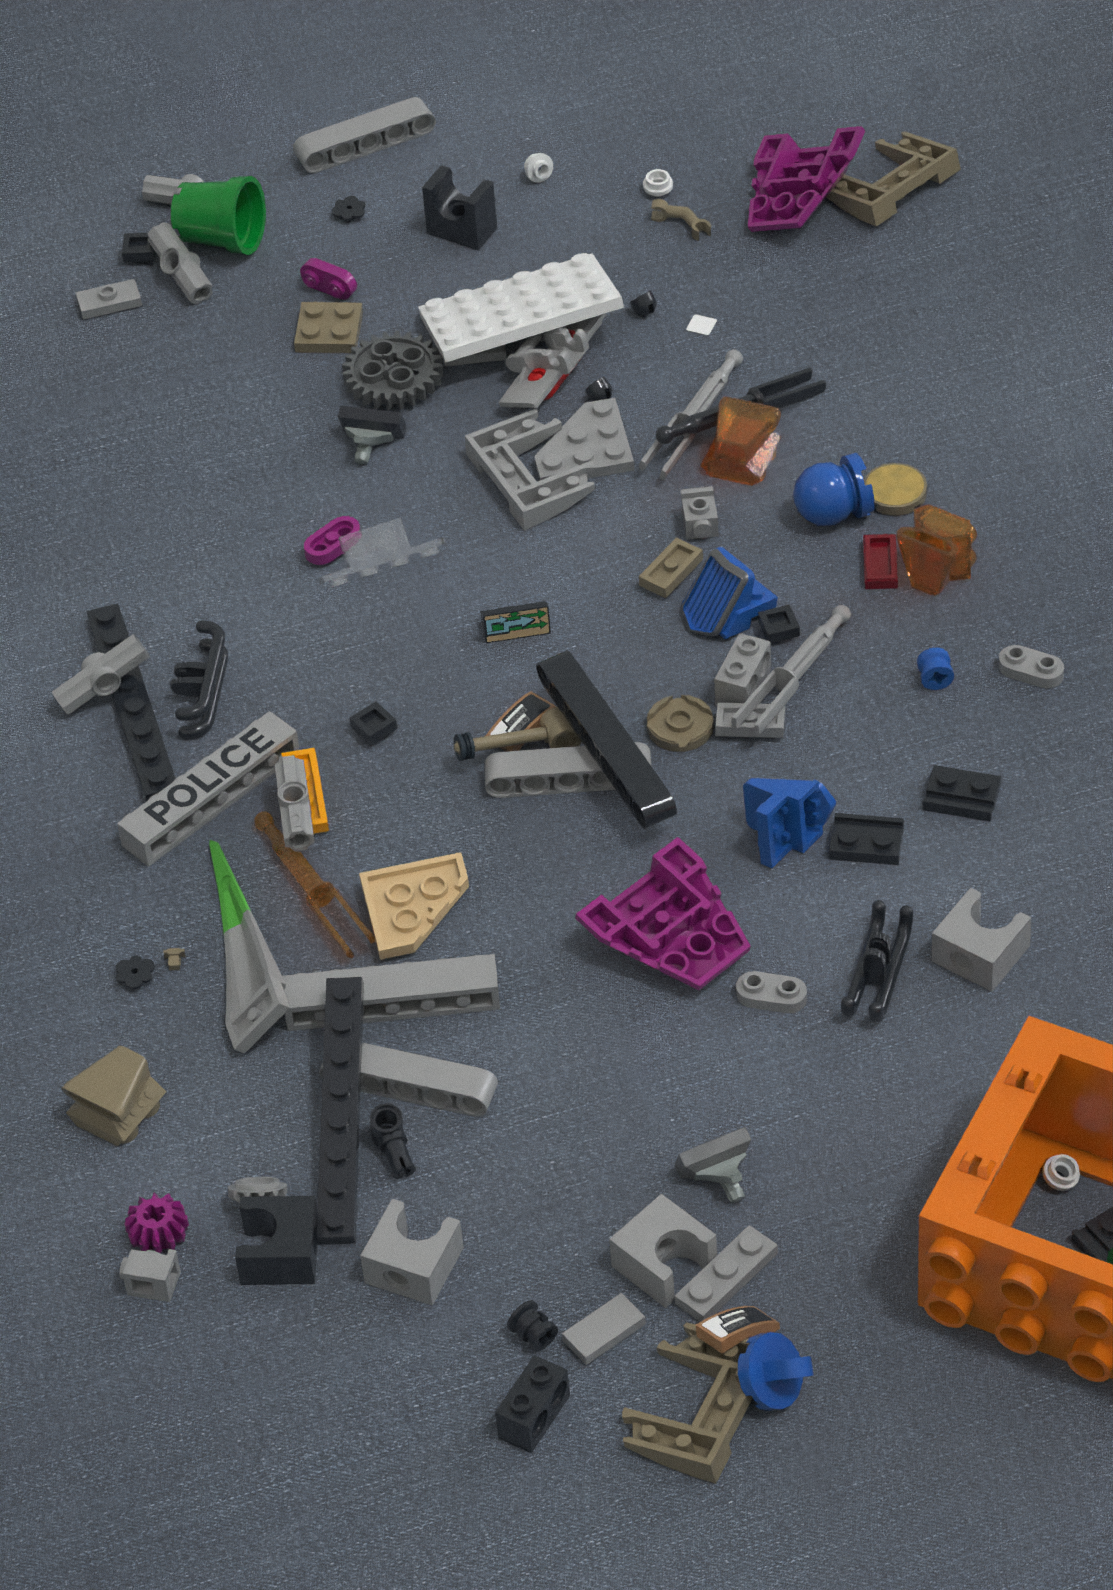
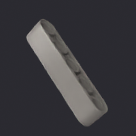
M413 97L305 134L295 141L293 152L306 171L317 173L426 135L435 127L436 119L422 99Z
M635 742L652 766L649 747L646 744ZM585 746L497 752L487 756L484 762L485 789L490 796L495 798L615 790Z
M362 1043L361 1092L469 1116L479 1117L486 1114L498 1085L496 1076L488 1070ZM322 1063V1065H321V1067H320V1070H319V1074H320V1076H321L322 1079H323V1063Z

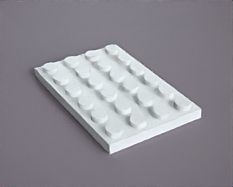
M581 253L573 256L571 260L562 263L551 262L545 264L542 269L533 272H518L513 278L507 280L489 281L481 288L474 290L463 289L456 292L454 296L445 299H431L425 305L419 306L418 309L424 325L446 363L624 308L620 293L593 253Z

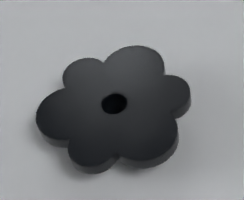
M348 196L344 200H337L335 202L332 214L338 218L342 217L344 221L361 218L365 215L364 208L366 204L364 201H358L356 196Z
M138 955L132 956L129 960L119 961L116 964L117 982L120 984L125 983L129 989L140 988L143 983H148L153 979L154 962L150 959L142 960Z

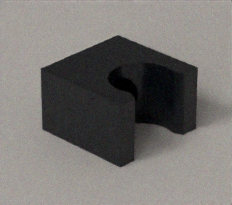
M441 165L423 185L422 193L427 234L479 251L497 230L494 184L492 181L484 179L474 192L467 197L459 192L453 184L451 169Z
M315 1196L241 1197L240 1212L245 1235L250 1237L262 1235L271 1237V1239L261 1245H241L236 1247L235 1260L240 1285L315 1284L318 1250V1212Z

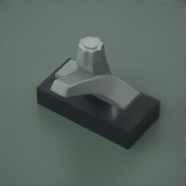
M340 406L338 419L342 429L347 433V436L354 438V443H358L354 460L357 464L367 465L373 446L390 442L394 439L404 438L406 424L400 412Z

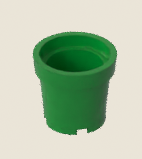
M254 176L232 177L228 181L182 182L177 187L182 189L180 194H174L172 199L171 224L173 229H178L180 234L178 237L183 243L224 247L229 252L251 255L257 250L265 229L266 204L261 184Z

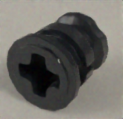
M529 1300L517 1307L511 1314L507 1322V1328L511 1332L518 1331V1336L524 1342L529 1341L530 1347L535 1352H539L555 1339L558 1328L553 1322H548V1317L542 1311L537 1312L538 1305L533 1300Z

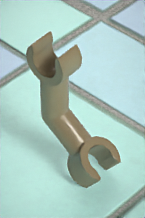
M662 199L652 201L651 209L656 210L652 211L651 219L653 221L662 222L667 217L682 218L692 228L691 236L693 239L699 241V231H704L711 237V223L705 219H699L689 207L668 205Z

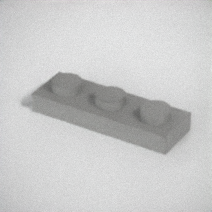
M749 1225L675 1295V1305L699 1322L713 1316L778 1254V1245Z

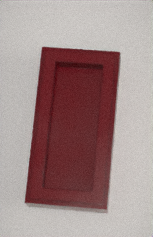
M896 534L863 535L865 589H898Z

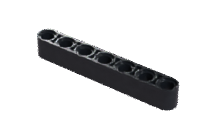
M566 650L537 663L536 670L543 687L642 828L646 829L677 815L676 804L671 793L570 651Z

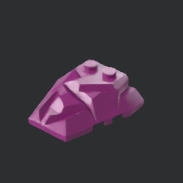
M862 126L837 128L830 146L803 149L797 146L788 133L764 136L754 158L753 166L758 172L757 178L752 179V187L756 193L755 197L750 199L748 228L750 231L803 227L820 206L823 199L845 175L864 136V128Z
M679 837L652 856L650 872L610 902L601 894L575 915V919L600 942L697 990L706 986L747 954L751 948L733 913L727 911L723 905L718 886H713L709 880L704 861Z

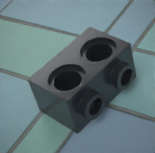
M534 1355L495 1412L498 1438L532 1453L570 1397L568 1370Z

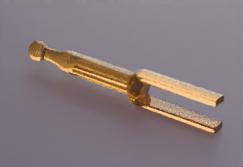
M258 813L254 819L255 827L260 831H264L268 836L273 851L306 892L307 905L347 957L353 958V952L319 909L326 906L334 897L371 944L374 943L375 937L335 885L331 882H324L301 851L295 852L293 849L285 847L283 834L275 826L273 816L270 813Z

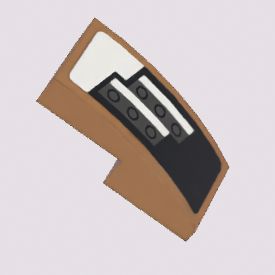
M530 691L516 701L498 719L485 736L541 727L540 719L542 715L556 706ZM524 744L500 748L506 752L519 751Z
M755 1306L727 1309L695 1325L697 1337L722 1354L746 1338L760 1333L776 1332L780 1329L778 1321Z

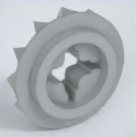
M247 1177L235 1181V1184L228 1186V1197L239 1203L241 1197L285 1196L287 1194V1184L280 1182L275 1177Z

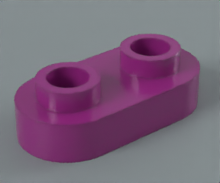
M310 258L300 268L302 281L309 288L342 300L348 299L357 290V282L350 272L317 258Z
M341 516L317 530L304 542L306 559L316 565H324L336 559L359 542L361 538L359 522L353 517Z

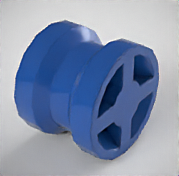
M929 648L919 654L917 658V667L921 672V682L927 689L940 690L949 686L954 680L950 656L943 648Z

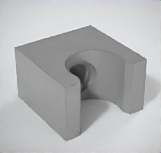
M970 888L932 932V962L993 992L1030 947L1031 917L1020 912L1005 927L999 929L981 927V892Z
M660 1194L609 1239L611 1266L665 1308L675 1301L673 1272L669 1266L663 1263L673 1258L683 1257L697 1262L701 1268H704L717 1256L716 1234L663 1194Z
M392 1199L360 1255L364 1282L433 1305L464 1248L460 1220L447 1217L442 1222L441 1229L436 1235L420 1241L410 1240L406 1238L408 1236L404 1202Z

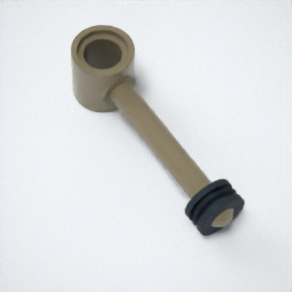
M554 707L542 715L540 719L541 727L473 738L470 732L462 733L461 735L455 734L454 751L457 759L464 761L474 759L475 752L500 747L542 740L548 743L550 748L580 746L582 741L559 708Z

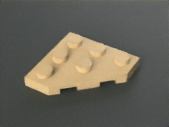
M461 852L359 873L380 960L415 953L468 889L469 881Z

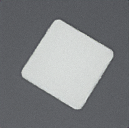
M694 315L686 330L709 335L717 320Z

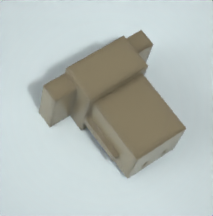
M170 948L163 950L164 958H168L169 970H180L181 957H186L185 949Z

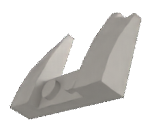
M537 409L465 435L466 455L480 473L486 471L508 500L510 513L524 531L567 510L595 490L594 482H588L587 475L594 473V463L592 461L536 481L517 457L562 429L561 421L556 418L545 425L536 421L539 416Z

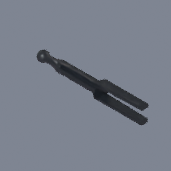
M807 368L752 387L748 390L746 396L688 416L683 422L674 426H661L657 429L655 437L659 443L668 444L673 438L680 435L696 434L750 413L761 416L825 392L826 382L821 380L764 400V397L811 380L813 370Z

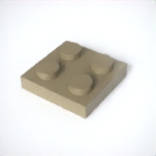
M301 302L294 340L295 353H352L351 347L358 346L363 316L362 303Z

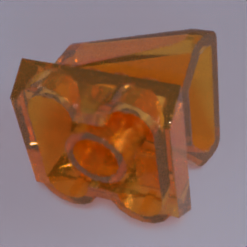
M722 397L718 405L716 435L701 463V467L710 477L753 486L766 478V468L769 462L776 457L777 446L782 436L774 433L781 419L780 410L772 406L731 397Z
M929 504L914 509V527H901L897 530L898 545L910 584L913 588L936 596L942 592L950 581L971 579V568L977 560L971 545L977 538V531L970 524V520Z

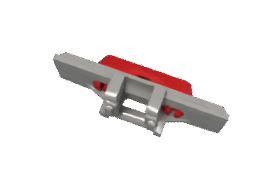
M605 313L527 337L515 354H510L505 361L506 366L511 371L520 374L498 402L500 407L538 408L542 401L550 399L588 350V341L601 326L602 320L607 314ZM539 342H545L549 350L534 348Z

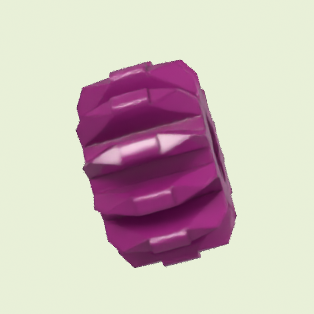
M155 1192L151 1199L148 1200L139 1196L138 1206H129L128 1217L125 1218L126 1222L124 1223L126 1233H128L129 1241L133 1247H140L141 1251L155 1250L160 1254L162 1249L175 1250V1243L185 1242V1231L188 1230L189 1226L188 1217L185 1215L184 1206L181 1202L173 1201L169 1193L159 1198Z

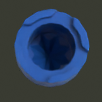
M857 453L842 456L840 466L832 462L816 463L805 469L795 481L793 499L798 513L817 526L835 525L847 519L851 512L857 518L871 515L870 512L874 511V494L872 484L865 486L861 471L866 470V466L862 458Z

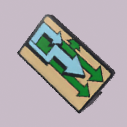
M545 601L480 611L486 643L551 634L549 607Z

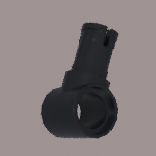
M380 1104L370 1114L372 1141L380 1148L381 1152L386 1153L394 1178H403L401 1172L403 1169L406 1177L410 1176L415 1172L416 1168L406 1147L408 1140L403 1129L402 1112L393 1104ZM383 1124L394 1125V1127L390 1129L380 1128V1126Z

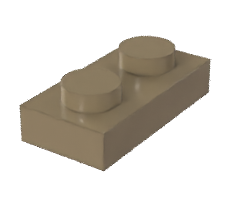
M675 538L639 575V586L667 598L703 560V550L679 538Z

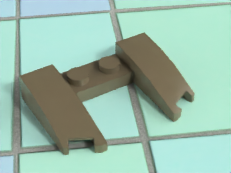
M905 131L901 132L902 140L896 145L885 142L884 139L877 140L875 142L876 149L900 166L873 184L844 175L826 198L859 220L873 226H878L897 213L895 202L903 199L906 194L925 184L927 180L940 184L961 170L957 149Z
M686 1322L683 1327L689 1337L677 1346L670 1345L666 1340L661 1341L657 1346L658 1354L716 1378L692 1425L624 1407L622 1418L624 1423L632 1424L633 1438L623 1437V1443L626 1448L661 1465L716 1484L732 1454L729 1443L753 1399L752 1396H745L738 1378L739 1355L746 1353L747 1346L750 1343H746L749 1339L746 1338L722 1354L697 1337L695 1324Z

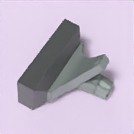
M743 1127L679 1153L674 1166L680 1178L720 1183L730 1203H737L745 1198L743 1189L738 1183L743 1180L738 1166L745 1160L746 1152L752 1139L746 1127Z

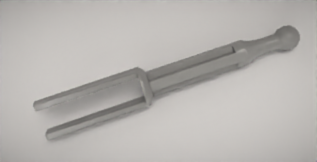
M732 349L726 353L725 362L722 366L710 374L683 412L676 413L667 426L671 427L679 424L688 416L703 412L711 407L728 383L731 371L741 365L743 356L740 351ZM697 433L683 434L685 436L662 468L660 479L664 480ZM657 439L640 461V470L644 471L663 444L659 443Z
M836 606L832 611L830 619L812 632L783 667H777L771 671L732 717L731 723L733 728L737 729L775 686L781 692L754 724V735L759 736L796 693L799 687L798 680L832 642L837 628L849 621L851 612L847 606Z

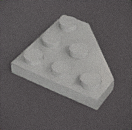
M615 398L584 403L562 426V429L534 456L539 481L589 461L594 463V473L587 475V479L635 470L634 459Z

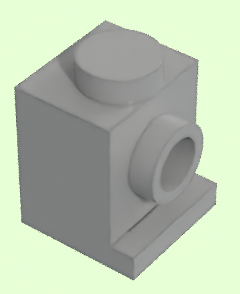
M713 486L681 490L682 517L686 539L719 536L718 515Z
M131 1249L129 1256L123 1258L120 1266V1279L124 1280L127 1295L166 1302L171 1301L181 1273L177 1251L169 1249L167 1255H163L152 1250L139 1251Z

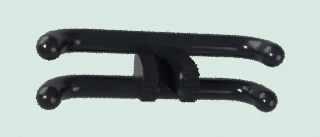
M201 620L196 623V630L199 633L212 636V639L205 638L199 642V648L202 651L209 652L207 663L179 662L174 667V674L177 677L171 680V691L180 696L199 697L194 706L181 707L175 712V717L180 721L195 720L201 717L200 722L195 725L180 727L178 734L183 739H194L205 735L212 728L228 663V650L224 646L225 632L221 626L212 621Z
M877 900L872 904L870 926L847 997L841 1000V1012L845 1016L852 1017L857 1012L866 982L868 981L881 984L875 1002L869 1006V1017L874 1022H881L884 1019L910 939L913 925L912 907L905 905L900 909L898 929L891 950V937L882 933L886 905L881 900Z

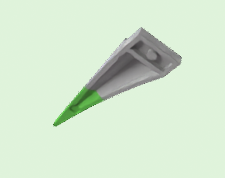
M210 840L209 846L219 893L226 955L225 1024L234 1050L245 1054L284 1015L290 1006L284 992L286 983L219 843Z

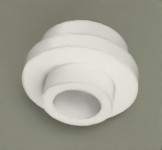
M544 153L530 155L524 164L526 176L536 183L547 180L553 171L552 159Z
M661 169L648 172L643 181L644 191L656 197L669 193L673 188V180L669 173Z
M1060 1154L1052 1156L1043 1166L1042 1172L1045 1181L1056 1190H1071L1079 1181L1078 1163L1069 1155ZM1056 1171L1061 1172L1064 1177L1060 1176Z

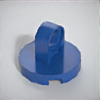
M766 1332L750 1337L746 1342L750 1343L747 1346L746 1353L740 1354L738 1358V1378L745 1396H752L754 1401L758 1403L755 1406L760 1410H781L792 1405L799 1396L803 1377L814 1376L811 1356L800 1357L792 1341L781 1333Z

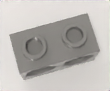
M739 633L714 679L716 707L717 703H745L771 671V641Z

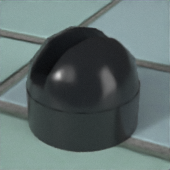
M651 290L629 302L633 310L641 316H648L649 312L653 313L657 305Z
M605 376L597 379L585 389V393L592 401L610 399L613 391L611 384Z

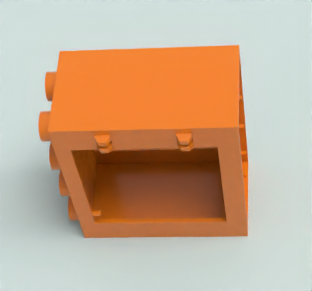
M1028 1016L919 1214L918 1305L924 1307L932 1319L944 1326L959 1328L964 1326L965 1323L995 1334L998 1341L1013 1352L1030 1355L1040 1351L1067 1361L1069 1367L1084 1379L1093 1382H1104L1109 1378L1113 1379V1264L1012 1228L1041 1174L1044 1164L1052 1156L1060 1154L1071 1156L1078 1163L1080 1175L1113 1187V1045Z

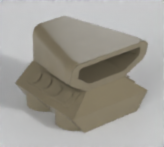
M118 1046L66 1082L61 1088L67 1096L76 1101L66 1112L74 1124L116 1146L131 1142L137 1137L139 1132L138 1125L144 1118L152 1117L158 1112L160 1108L159 1100L167 1092L150 1076L147 1060L142 1055L124 1046Z

